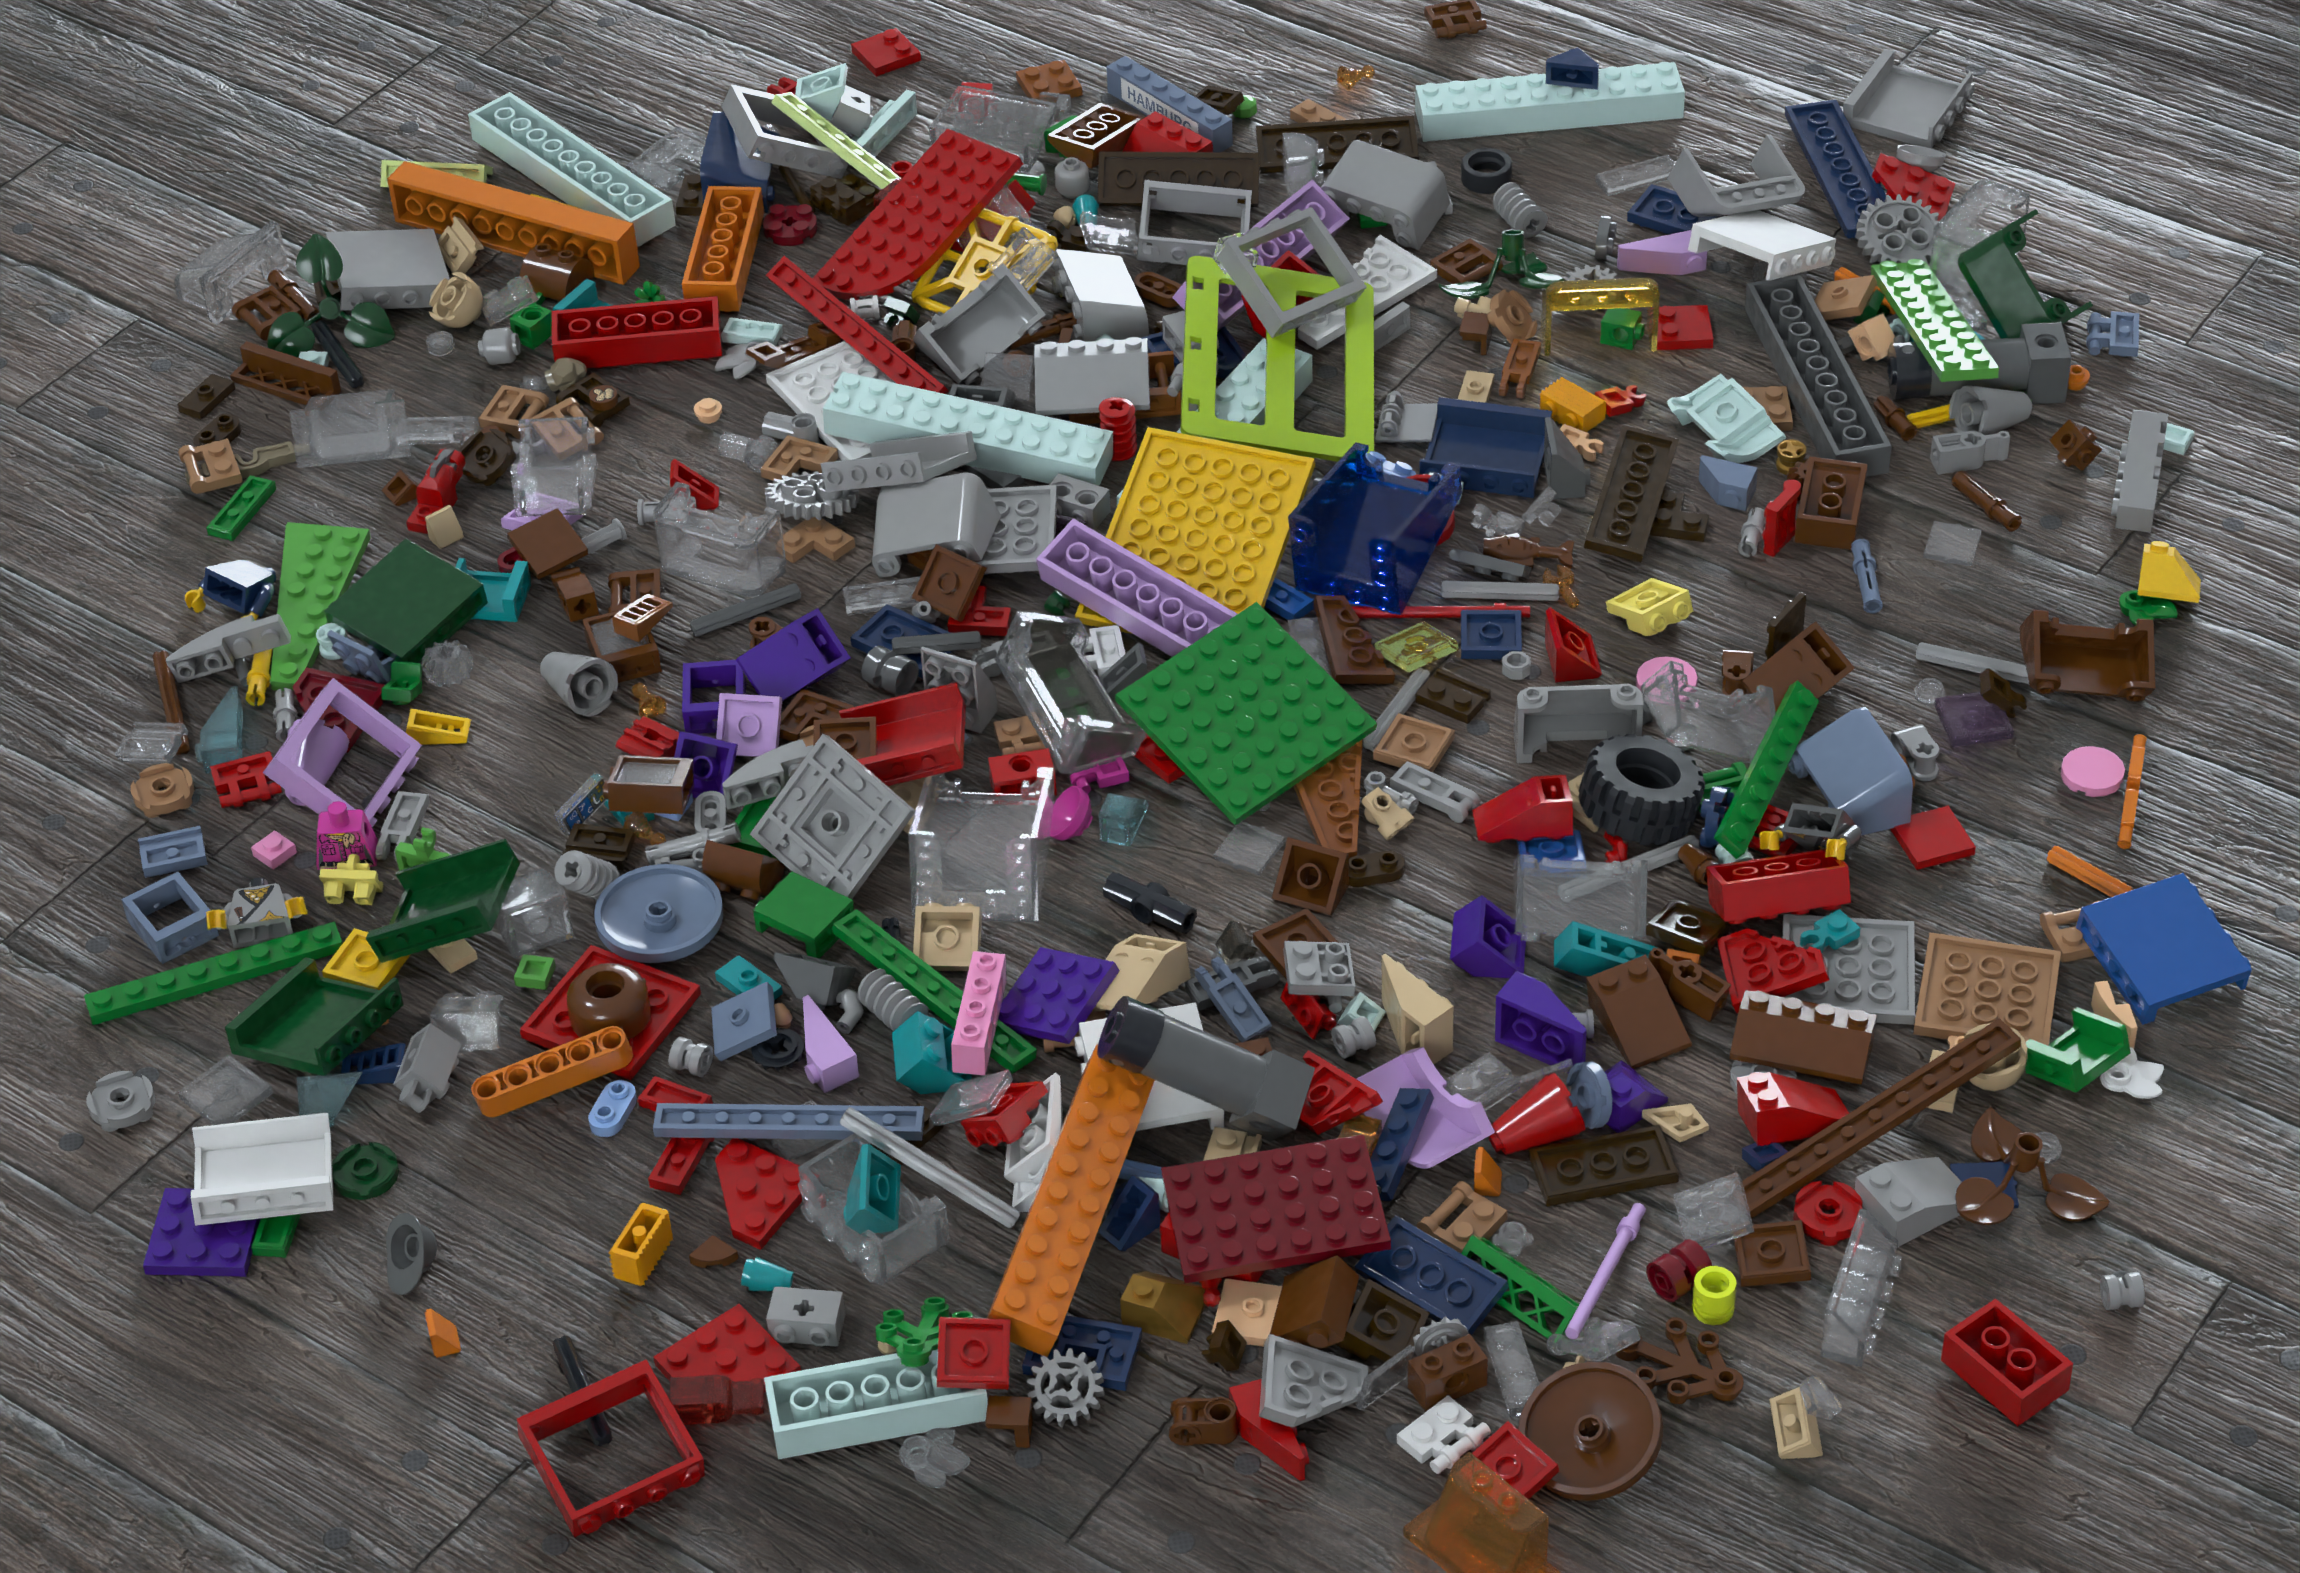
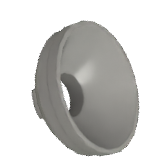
M1899 145L1896 151L1898 160L1912 166H1918L1930 173L1940 168L1946 157V154L1939 150L1916 145Z

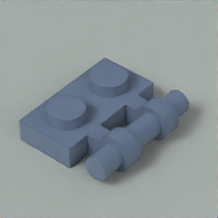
M2111 311L2110 318L2101 317V314L2097 312L2090 315V319L2087 322L2089 335L2086 338V346L2091 355L2096 356L2100 353L2102 347L2109 348L2108 355L2137 357L2139 348V313Z

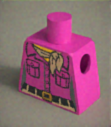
M341 801L331 803L327 808L328 811L319 814L317 827V870L337 869V863H347L350 854H357L360 863H367L370 867L377 866L375 850L378 839L365 812L360 809L347 810L346 804Z

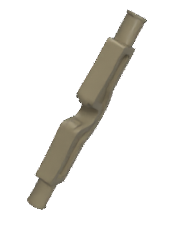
M291 441L255 448L252 452L253 460L249 462H244L238 454H234L241 477L248 478L250 475H260L269 468L295 462L296 456L312 453L313 450L310 441L293 446ZM202 463V469H199L201 476L209 477L207 466L205 463ZM185 472L187 484H189L190 477L188 472Z

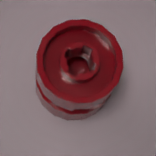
M1686 1239L1673 1247L1669 1254H1663L1647 1265L1646 1273L1655 1292L1663 1300L1675 1302L1687 1294L1691 1288H1694L1696 1274L1701 1269L1712 1266V1262L1702 1246L1696 1241Z

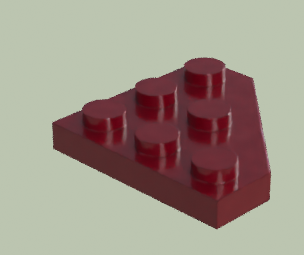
M307 667L293 685L294 696L304 714L332 678L376 711L384 701L382 700V687L385 684ZM330 705L319 718L325 721L324 726L333 729L334 725H336L347 734L349 745L346 753L350 751L363 732L361 728Z

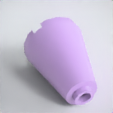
M297 719L296 721H294L293 726H290V729L288 730V736L291 734V732L301 719ZM319 719L290 761L325 786L347 752L349 739L341 728L334 725L333 729L324 726L325 721ZM285 790V795L293 804L305 806L303 802Z

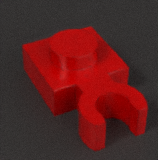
M1630 385L1624 391L1618 387L1597 391L1594 394L1606 401V414L1609 417L1631 412L1633 407L1643 406L1647 396L1645 393L1636 395L1638 388L1636 385Z

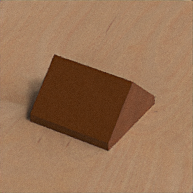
M1288 837L1271 899L1333 915L1349 887V854Z

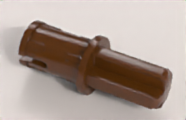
M1882 395L1877 397V401L1873 405L1885 419V424L1889 428L1892 427L1904 441L1914 438L1918 431L1917 427L1905 416L1904 409L1897 407L1888 397Z

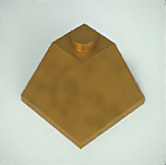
M1148 1271L1135 1273L1132 1275L1120 1299L1122 1325L1140 1327L1144 1333L1188 1344L1206 1306L1203 1302L1205 1290L1200 1285L1193 1283L1184 1284L1182 1280Z

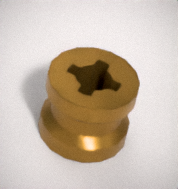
M1793 439L1779 443L1777 447V455L1779 457L1776 460L1777 470L1787 475L1789 468L1794 467L1796 462L1805 463L1806 446L1802 442Z

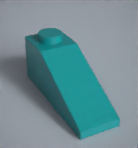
M1572 921L1554 940V967L1581 976H1592L1643 955L1648 957L1650 951L1655 946Z

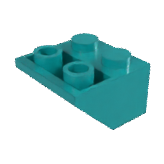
M917 1011L893 1031L892 1040L896 1081L920 1094L966 1090L972 1087L971 1074L952 1072L951 1044L954 1030L941 1024L935 1018L928 1017Z

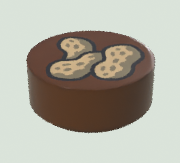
M609 385L593 388L589 393L591 407L600 411L612 409L618 403L617 390Z

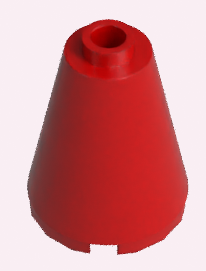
M1553 1072L1544 1076L1491 1124L1495 1133L1488 1136V1139L1496 1152L1502 1150L1505 1155L1579 1135L1586 1129L1577 1105L1573 1107L1569 1099L1571 1094L1556 1073Z

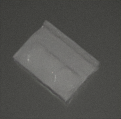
M134 722L132 724L134 727L133 731L126 734L115 752V756L119 762L170 763L183 742L181 737L187 735L189 731L183 723Z
M1488 1052L1445 1080L1447 1086L1444 1087L1452 1096L1458 1093L1470 1101L1481 1102L1484 1111L1520 1089L1521 1078L1519 1076L1514 1077L1507 1066Z

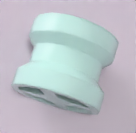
M328 623L321 626L316 632L317 641L320 644V655L327 660H337L341 657L333 651V644L327 633L332 630L347 637L346 630L335 623Z

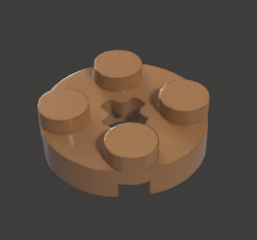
M1506 289L1492 297L1490 301L1491 311L1487 314V318L1490 324L1497 327L1510 344H1512L1514 338L1529 340L1536 334L1537 321L1532 322L1530 313L1533 312L1532 307L1520 293L1514 290L1506 292Z
M162 763L150 766L140 772V779L136 783L133 780L131 784V794L136 807L142 810L148 818H155L161 814L190 807L193 803L192 796L195 787L192 775L186 768L182 767V771L175 769L173 764ZM161 787L166 788L165 790L159 791V788Z

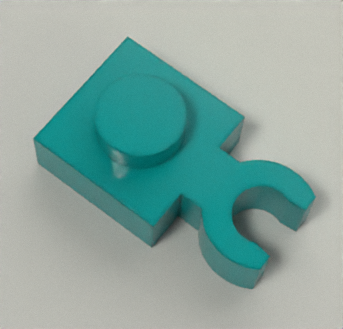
M1838 909L1814 922V930L1803 932L1800 936V945L1803 947L1813 943L1811 947L1820 949L1822 953L1824 947L1828 945L1833 950H1837L1859 938L1861 928Z

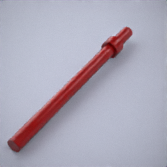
M1494 603V606H1351L1359 618H1461V610H1521V618H1530V606H1506V603Z

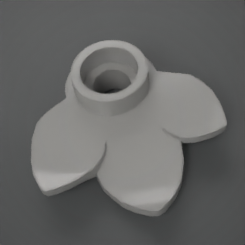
M750 342L729 348L726 351V355L717 361L715 366L716 372L733 369L735 380L749 374L756 366L762 363L747 355L746 349L762 342Z

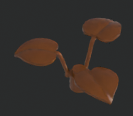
M1992 1107L1988 1108L1976 1122L1971 1135V1148L1976 1156L1985 1162H1998L2002 1159L2004 1163L2011 1162L1998 1187L1992 1181L1983 1177L1968 1178L1958 1186L1955 1201L1957 1213L1962 1218L1979 1225H1995L2005 1221L2013 1211L2014 1201L2003 1191L2006 1189L2015 1170L2027 1173L2036 1166L2039 1169L2042 1187L2045 1191L2049 1192L2045 1200L2046 1206L2054 1215L2067 1221L2088 1219L2106 1209L2110 1201L2093 1185L2072 1174H2055L2049 1184L2044 1166L2046 1160L2040 1157L2043 1147L2040 1137L2034 1133L2022 1132L2014 1124L2001 1117Z

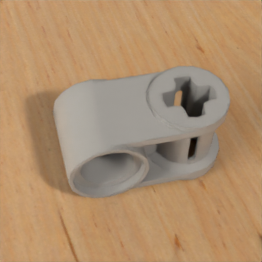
M1923 724L1891 733L1890 742L1897 752L1906 758L1910 773L1916 780L1931 781L1938 776L1939 768L1936 764V758L1939 756L1940 748L1928 734Z

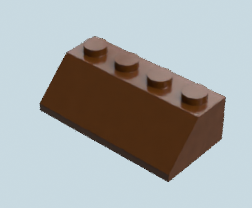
M1745 990L1738 1012L1729 1059L1862 1085L1873 1048L1877 1015L1866 1013L1862 1010L1833 1007L1826 1003L1817 1004L1801 1001L1794 997L1785 998L1769 995L1762 991Z

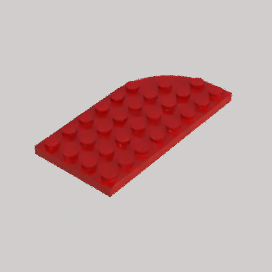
M947 128L812 279L836 298L850 300V298L859 300L860 296L867 295L881 297L895 292L894 287L908 279L912 283L940 259L1024 163L1017 155Z

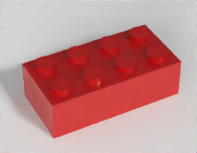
M1826 849L1707 866L1709 904L1724 922L1730 924H1741L1746 922L1747 918L1754 917L1774 919L1778 917V914L1788 912L1794 915L1809 913L1810 909L1815 908L1836 910L1841 908L1842 904L1851 903L1849 867L1843 860H1837V857L1826 858Z

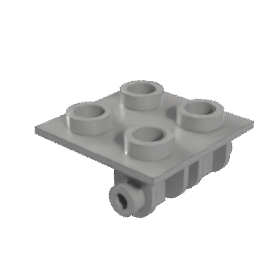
M1392 391L1386 396V404L1382 406L1375 443L1432 442L1437 418V403L1404 404L1401 394L1398 391Z

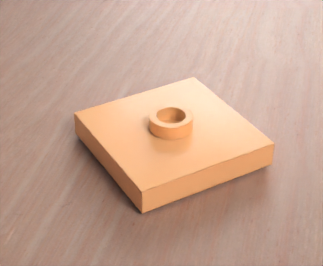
M1225 1278L1212 1334H1214L1217 1322L1229 1320L1246 1340L1247 1345L1264 1347V1343L1271 1331L1282 1286Z

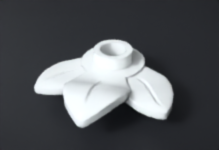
M2130 1047L2131 1054L2100 1075L2102 1085L2114 1092L2125 1091L2133 1097L2141 1099H2151L2162 1094L2161 1087L2156 1083L2162 1076L2164 1066L2157 1063L2138 1061L2132 1047Z

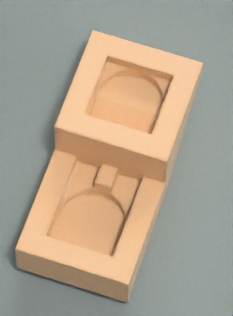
M2108 981L2095 982L2091 1002L2094 1013L2125 1025L2129 1046L2134 1049L2138 1027L2130 1004L2116 1005Z

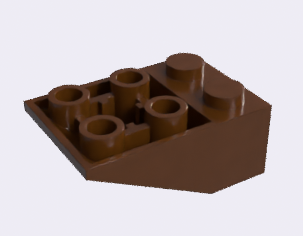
M1815 621L1742 680L1741 683L1773 720L1789 686L1797 680L1818 699L1855 669V667Z

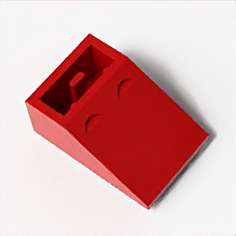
M1566 775L1534 776L1472 810L1478 841H1485L1487 843H1497L1505 839L1529 841L1538 837L1562 839L1565 836L1573 835V800Z

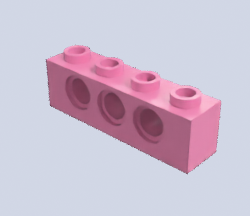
M973 951L951 1044L953 1073L986 1075L1006 985L1005 954Z

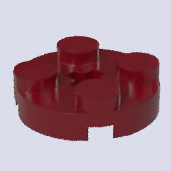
M807 204L799 206L773 205L769 209L770 213L763 220L765 237L768 239L769 236L773 239L774 244L780 246L802 244L803 238L810 235L811 239L817 232L816 216L812 212V207Z

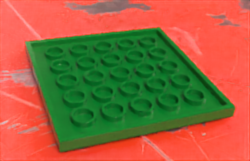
M1257 602L1118 692L1115 701L1235 826L1374 732L1377 727V722Z

